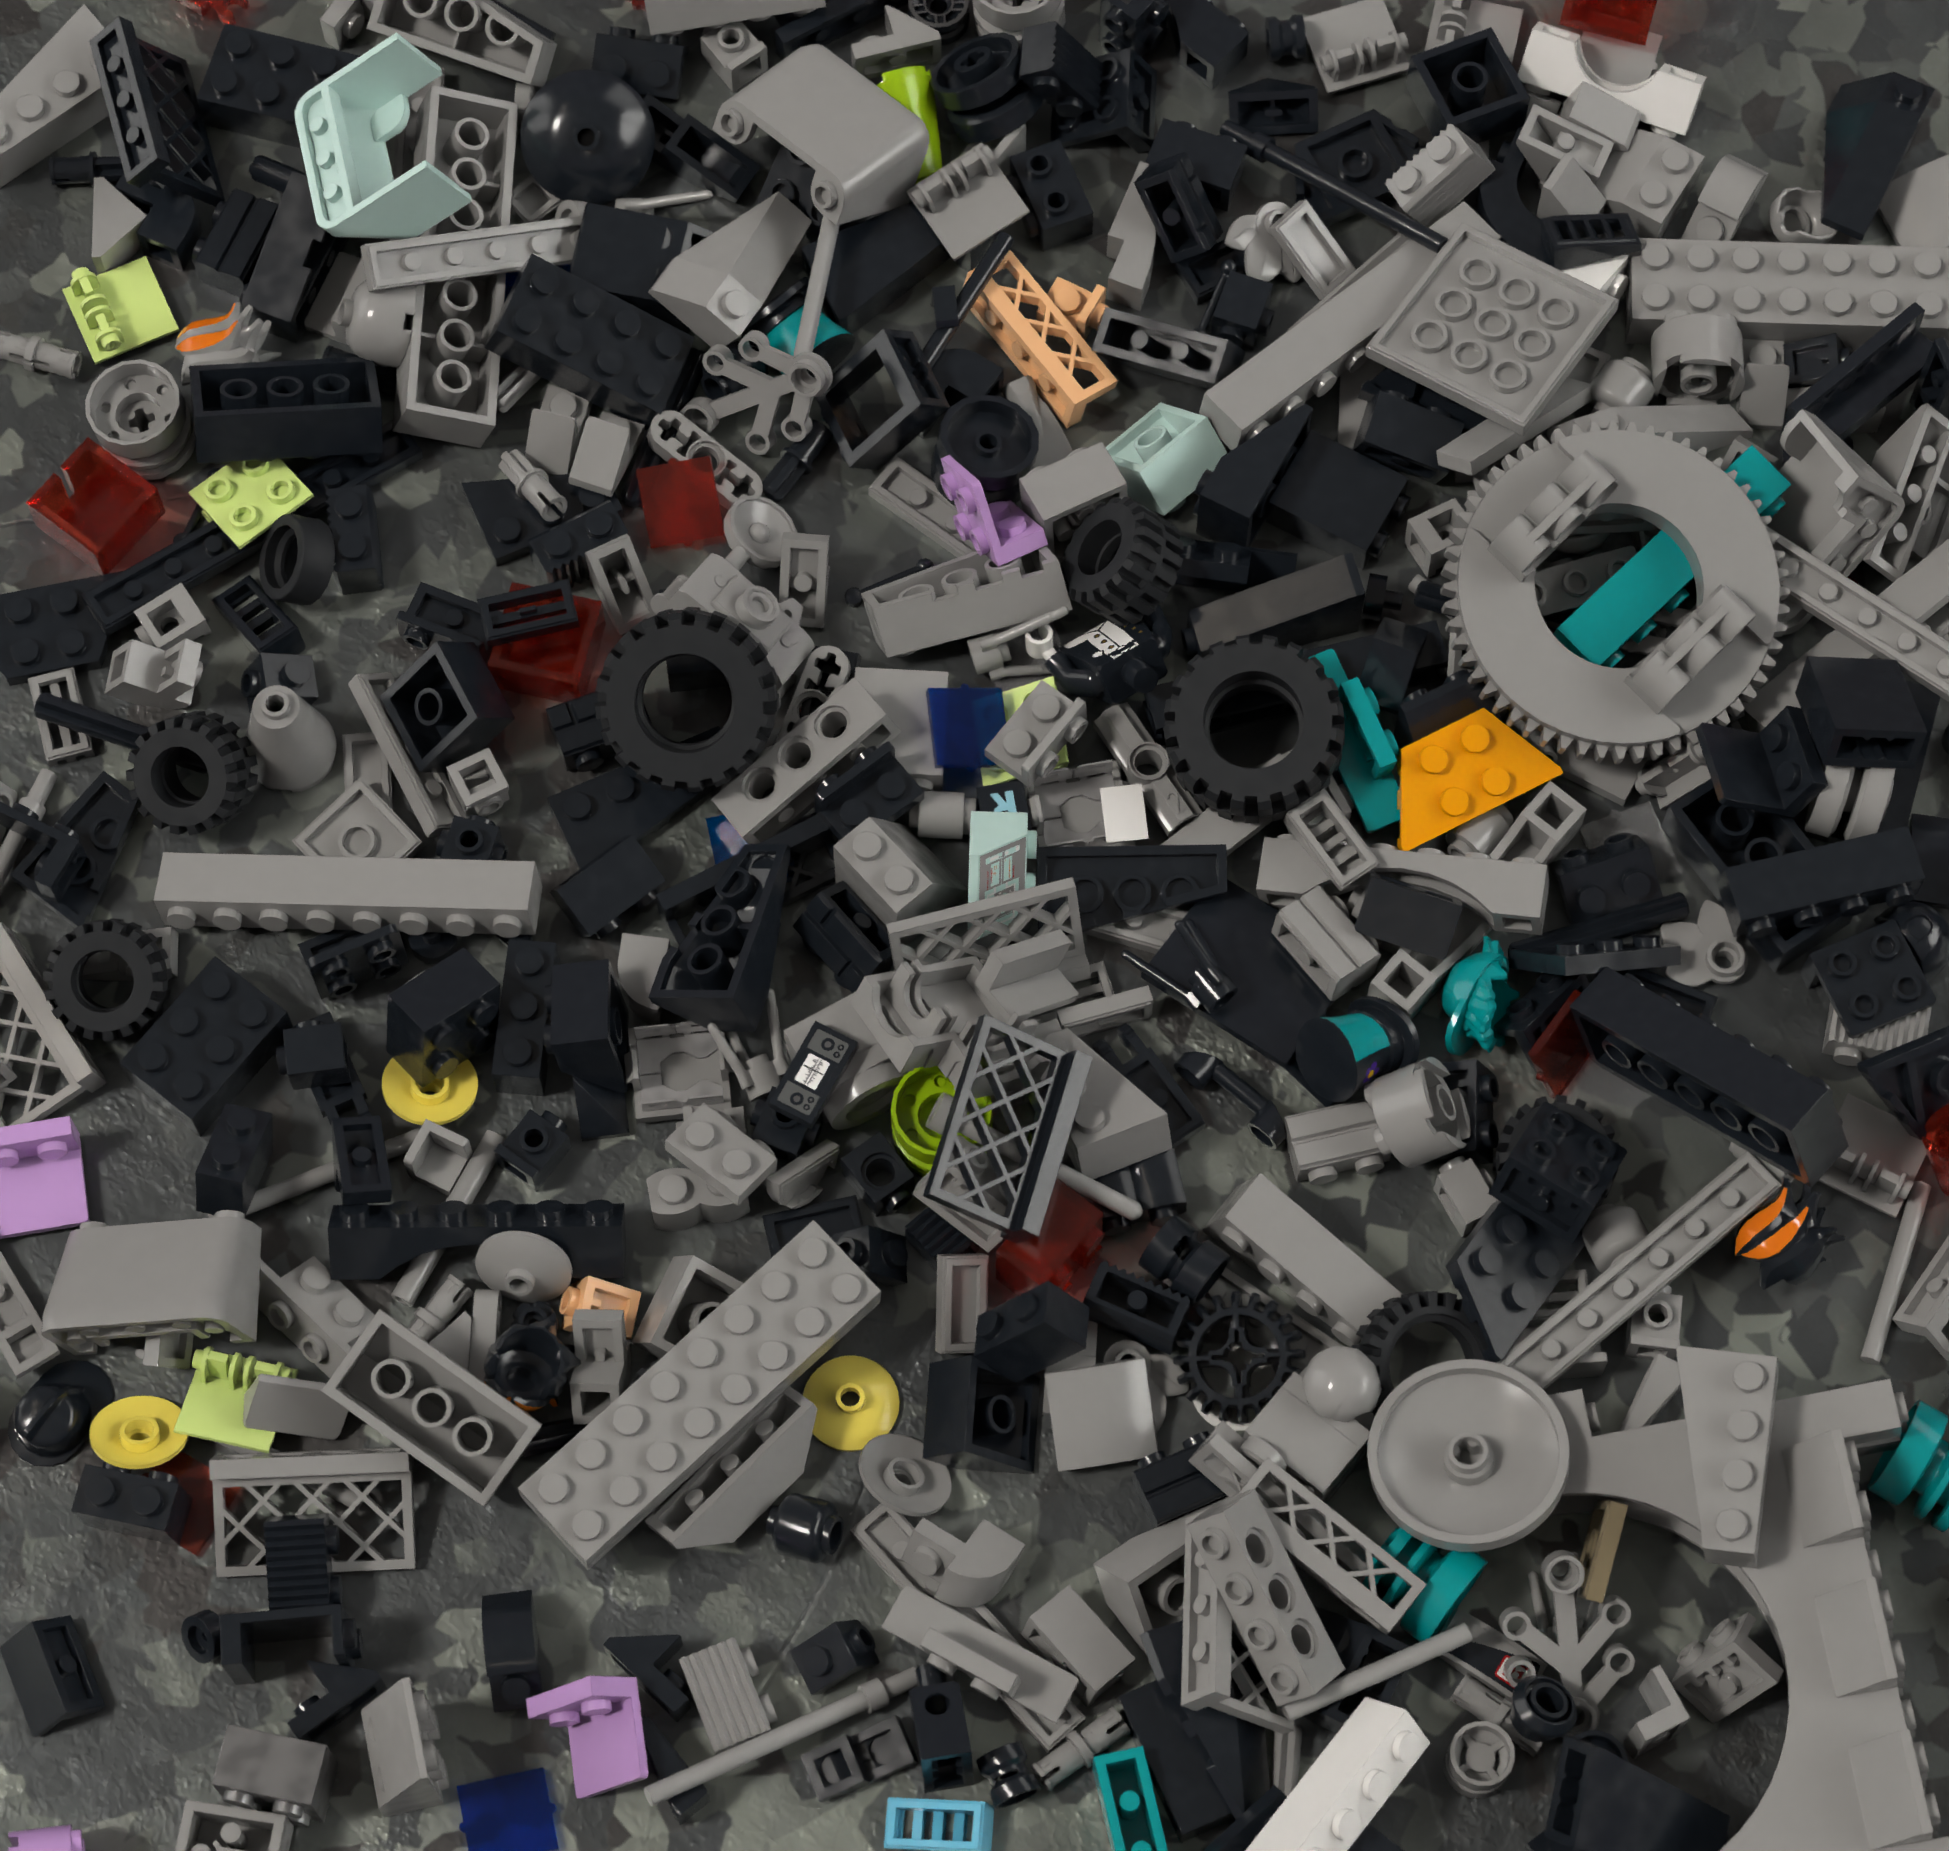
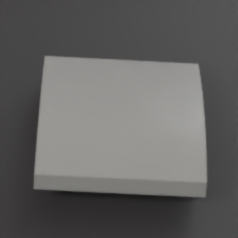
M1949 154L1924 164L1892 181L1877 212L1896 246L1949 248Z
M1145 1357L1102 1362L1094 1366L1048 1371L1044 1374L1058 1472L1142 1459L1149 1454L1159 1451Z

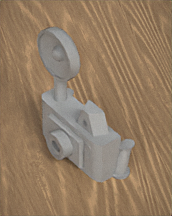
M758 495L744 496L734 502L724 518V535L729 547L732 549L727 557L724 559L720 555L711 553L690 577L681 574L675 578L663 593L655 594L650 601V606L656 615L661 611L672 608L674 611L683 610L686 607H700L701 611L713 613L715 610L728 615L726 619L733 623L744 625L751 631L749 635L757 643L761 642L768 653L766 657L771 667L774 666L778 679L776 687L777 694H779L780 708L781 698L796 681L794 671L815 648L811 637L800 627L803 612L802 605L794 598L777 601L772 592L765 587L755 586L739 570L745 563L761 569L779 567L781 564L783 532H798L793 520L781 506L768 498Z

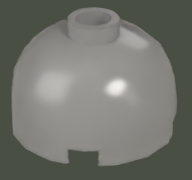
M365 280L355 288L351 300L343 298L338 313V325L345 326L346 341L356 355L366 360L374 361V364L386 368H398L406 354L412 333L411 330H406L408 315L415 316L416 288L415 286L368 292L367 281Z

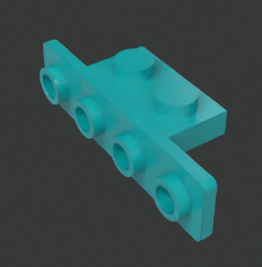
M1328 649L1308 659L1315 656L1324 666L1325 675L1328 678H1333L1338 688L1339 700L1343 704L1345 725L1342 759L1338 772L1366 832L1373 833L1400 821V810H1397V791L1399 787L1392 774L1397 763L1395 756L1399 755V748L1392 732L1389 729L1383 731L1376 716V714L1380 713V709L1371 688H1363L1358 677L1348 680L1336 652L1333 649Z

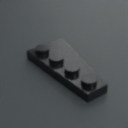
M1226 844L1037 847V886L1072 877L1076 886L1082 932L1227 894ZM1066 897L1049 900L1041 909L1054 914L1066 901ZM1038 920V931H1039V929L1045 924V923H1043V922H1041V921H1039V920ZM1063 931L1066 936L1071 935V934H1069V933Z

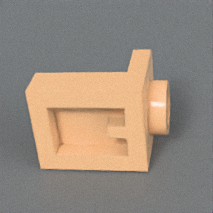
M1057 276L1047 293L1085 341L1092 329L1098 331L1105 307L1109 308L1105 304L1106 288L1099 284L1096 285L1093 292H1090ZM1039 308L1036 320L1043 322L1044 313Z
M592 1276L580 1279L572 1283L571 1286H568L561 1298L559 1310L560 1314L564 1315L561 1329L569 1332L573 1331L572 1318L575 1309L624 1310L626 1340L632 1338L642 1292Z

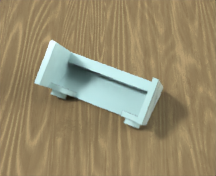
M397 32L307 91L301 97L295 109V122L316 222L321 228L335 237L415 238L472 202L471 195L426 160L394 180L386 141L401 133L407 126L410 116L408 97L442 75L440 66Z

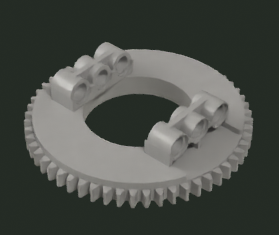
M1611 420L1606 430H1601L1597 421L1590 423L1587 432H1583L1578 424H1573L1567 437L1559 428L1555 429L1550 436L1551 444L1542 435H1539L1533 442L1534 451L1526 444H1522L1516 452L1518 460L1510 454L1506 455L1501 462L1504 471L1493 466L1487 475L1491 483L1480 480L1475 488L1479 497L1469 495L1464 504L1470 512L1460 511L1455 521L1462 528H1453L1448 539L1455 543L1456 546H1448L1444 557L1453 563L1444 565L1441 576L1452 581L1443 584L1440 594L1453 599L1445 602L1441 609L1443 614L1456 616L1446 624V632L1460 633V636L1453 640L1450 647L1452 650H1466L1467 653L1460 659L1458 665L1460 668L1474 666L1475 670L1468 678V683L1484 682L1486 684L1479 698L1483 700L1495 695L1497 701L1492 712L1497 714L1508 708L1511 712L1506 724L1511 727L1520 720H1523L1525 725L1522 736L1525 738L1536 730L1541 731L1539 745L1542 747L1552 738L1557 739V753L1563 754L1567 747L1572 744L1575 747L1576 759L1579 760L1583 758L1588 749H1592L1595 763H1601L1607 751H1610L1614 764H1620L1623 761L1626 751L1629 752L1634 763H1639L1643 759L1645 749L1653 761L1658 760L1662 756L1663 746L1671 756L1676 755L1681 750V741L1686 746L1687 743H1691L1694 746L1699 742L1695 729L1701 723L1726 727L1731 722L1728 713L1738 717L1745 709L1741 701L1750 703L1757 695L1752 686L1761 688L1767 681L1766 676L1761 671L1770 672L1776 664V661L1769 655H1777L1782 649L1783 644L1774 637H1782L1787 631V626L1777 619L1785 618L1790 612V607L1779 603V601L1785 600L1790 594V588L1779 584L1789 575L1787 569L1778 568L1777 563L1781 562L1785 557L1784 551L1774 550L1773 545L1780 538L1779 534L1767 532L1766 527L1771 522V517L1759 516L1757 509L1762 504L1761 500L1750 501L1746 494L1751 487L1749 484L1739 487L1734 482L1738 474L1735 470L1728 473L1721 470L1723 459L1720 457L1713 462L1706 458L1707 448L1704 446L1697 452L1690 449L1691 439L1687 437L1681 443L1673 441V431L1668 430L1663 437L1655 435L1654 426L1649 425L1644 433L1638 432L1635 422L1631 421L1625 430H1619L1616 420ZM1620 513L1638 517L1655 525L1670 536L1680 547L1694 575L1697 592L1696 610L1667 639L1660 643L1638 667L1611 668L1594 664L1577 656L1562 645L1552 634L1538 607L1535 591L1536 568L1590 515Z

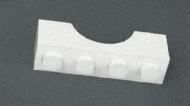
M1540 21L1532 29L1517 74L1520 80L1526 83L1525 88L1527 90L1545 96L1550 95L1552 91L1569 97L1585 81L1639 110L1641 114L1639 121L1651 124L1653 132L1675 138L1677 133L1684 136L1687 133L1707 78L1706 76L1664 63L1654 75L1642 82L1630 85L1611 83L1598 76L1587 64L1582 52L1581 36L1579 34Z

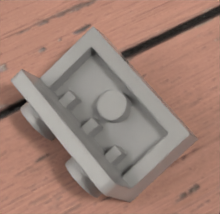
M705 1103L697 1108L665 1140V1150L737 1206L761 1183L766 1186L765 1178L777 1170V1158L767 1144L758 1139L752 1140L739 1130L736 1122L728 1114L722 1111L716 1112Z

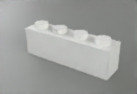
M1365 1697L1246 1851H1348L1429 1746L1430 1741L1406 1709Z

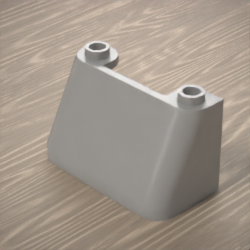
M811 44L798 48L725 101L718 110L712 129L728 142L742 144L753 138L758 126L815 169L811 184L812 201L819 212L836 225L893 210L909 203L910 197L906 191L915 186L929 145L928 130L925 123L918 116L820 44Z
M1801 409L1786 424L1781 434V447L1791 457L1779 472L1791 483V486L1782 495L1786 505L1771 518L1772 520L1767 527L1848 577L1903 514L1905 503L1898 492L1816 415ZM1787 598L1779 601V603L1790 607V612L1785 618L1777 619L1787 626V631L1783 635L1799 630L1813 616Z
M235 1210L218 1211L215 1213V1217L115 1226H109L106 1223L96 1221L83 1222L80 1224L79 1229L71 1231L68 1236L43 1312L41 1335L73 1355L97 1354L98 1345L100 1347L110 1346V1339L192 1333L200 1339L210 1338V1333L228 1331L230 1332V1341L232 1343L256 1342L262 1228L252 1221L245 1219L243 1212Z

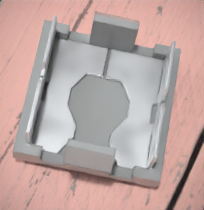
M1117 760L1083 764L1070 769H1054L1045 779L1038 777L1030 788L1026 786L1029 798L1027 806L1031 827H1035V830H1037L1038 847L1135 846L1134 840L1106 843L1100 788L1130 785V783L1120 780Z
M692 1021L628 1028L630 1052L624 1055L626 1083L633 1084L637 1123L683 1119L682 1106L693 1105L694 1110L703 1103L713 1110L732 1108L729 1072L734 1071L707 1028Z

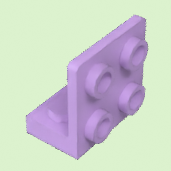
M950 455L941 458L945 474L940 475V481L948 499L955 502L958 514L953 516L956 530L963 541L969 540L980 556L985 554L999 567L1048 545L1043 528L1011 500L1006 502L997 501L988 505L980 481Z
M66 1116L0 1127V1239L77 1227L83 1222L90 1221L80 1133L71 1117Z
M588 1676L526 1699L528 1719H547L551 1727L568 1726L575 1793L578 1799H587L648 1777L647 1753L644 1742L637 1677Z

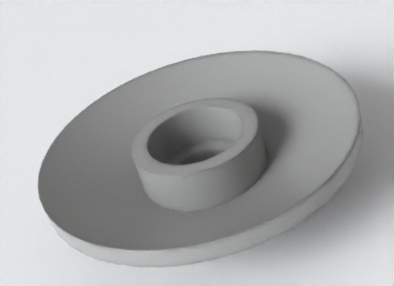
M505 1231L490 1236L480 1245L475 1259L478 1275L489 1288L501 1290L502 1296L520 1302L534 1303L536 1301L545 1302L552 1300L565 1292L572 1278V1264L564 1250L548 1238L527 1231Z
M901 1434L879 1435L865 1445L858 1463L861 1479L868 1491L880 1503L891 1510L909 1516L931 1515L939 1511L950 1497L952 1482L949 1471L945 1465L923 1459L924 1443Z

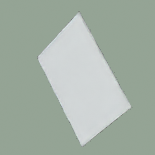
M1142 784L1100 788L1106 843L1149 839Z

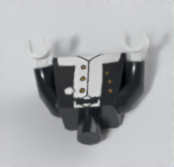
M1159 604L1153 613L1149 616L1144 615L1140 622L1135 624L1129 622L1127 626H1119L1116 623L1112 624L1109 621H1105L1058 648V652L1053 648V630L1050 625L1046 624L1038 628L1042 640H1035L1029 633L1025 634V645L1028 655L1036 659H1045L1044 666L1056 678L1063 689L1074 697H1095L1111 705L1118 704L1137 692H1151L1158 684V680L1165 677L1168 673L1163 659L1170 653L1172 629Z

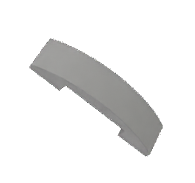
M0 1251V1350L19 1379L58 1356L61 1352L55 1343L41 1335L42 1320Z

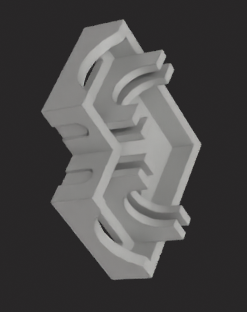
M976 956L922 965L919 959L913 960L910 965L907 961L901 962L899 968L895 971L864 976L850 1002L899 1073L913 1071L914 1068L918 1067L929 1068L938 1066L944 1076L949 1078L954 1085L955 1091L980 1016L986 1014L1034 1036L1033 1033L1038 1026V1022L1035 1019L1028 1020L1031 1013L1027 1008L1015 1010L1008 1022L1003 1019L974 984L983 968L982 963ZM989 1032L985 1047L994 1065L1009 1058L1010 1054L1003 1039ZM1019 1046L1021 1052L1027 1050V1049H1025V1048ZM1033 1052L1025 1056L1024 1059L1036 1084L1040 1081L1051 1060ZM1013 1062L996 1069V1072L1014 1070L998 1075L1005 1092L1024 1089ZM980 1063L977 1072L982 1070V1066ZM985 1075L974 1079L971 1091L975 1099L994 1095Z

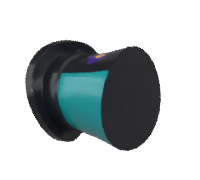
M807 277L801 278L759 310L740 335V338L742 339L752 330L761 331L769 339L770 346L793 356L809 279ZM821 312L813 353L823 357L831 370H833L850 353L855 344V337ZM749 341L750 345L757 346L754 342ZM807 369L808 373H809L812 377H815L814 374H813L810 370Z
M1363 996L1350 1003L1347 1015L1319 1017L1305 1022L1296 1038V1060L1304 1079L1316 1093L1327 1100L1342 1102L1352 1097L1367 1083L1374 1082L1376 1078L1417 1062L1420 1041L1414 1024L1402 1010L1381 998Z

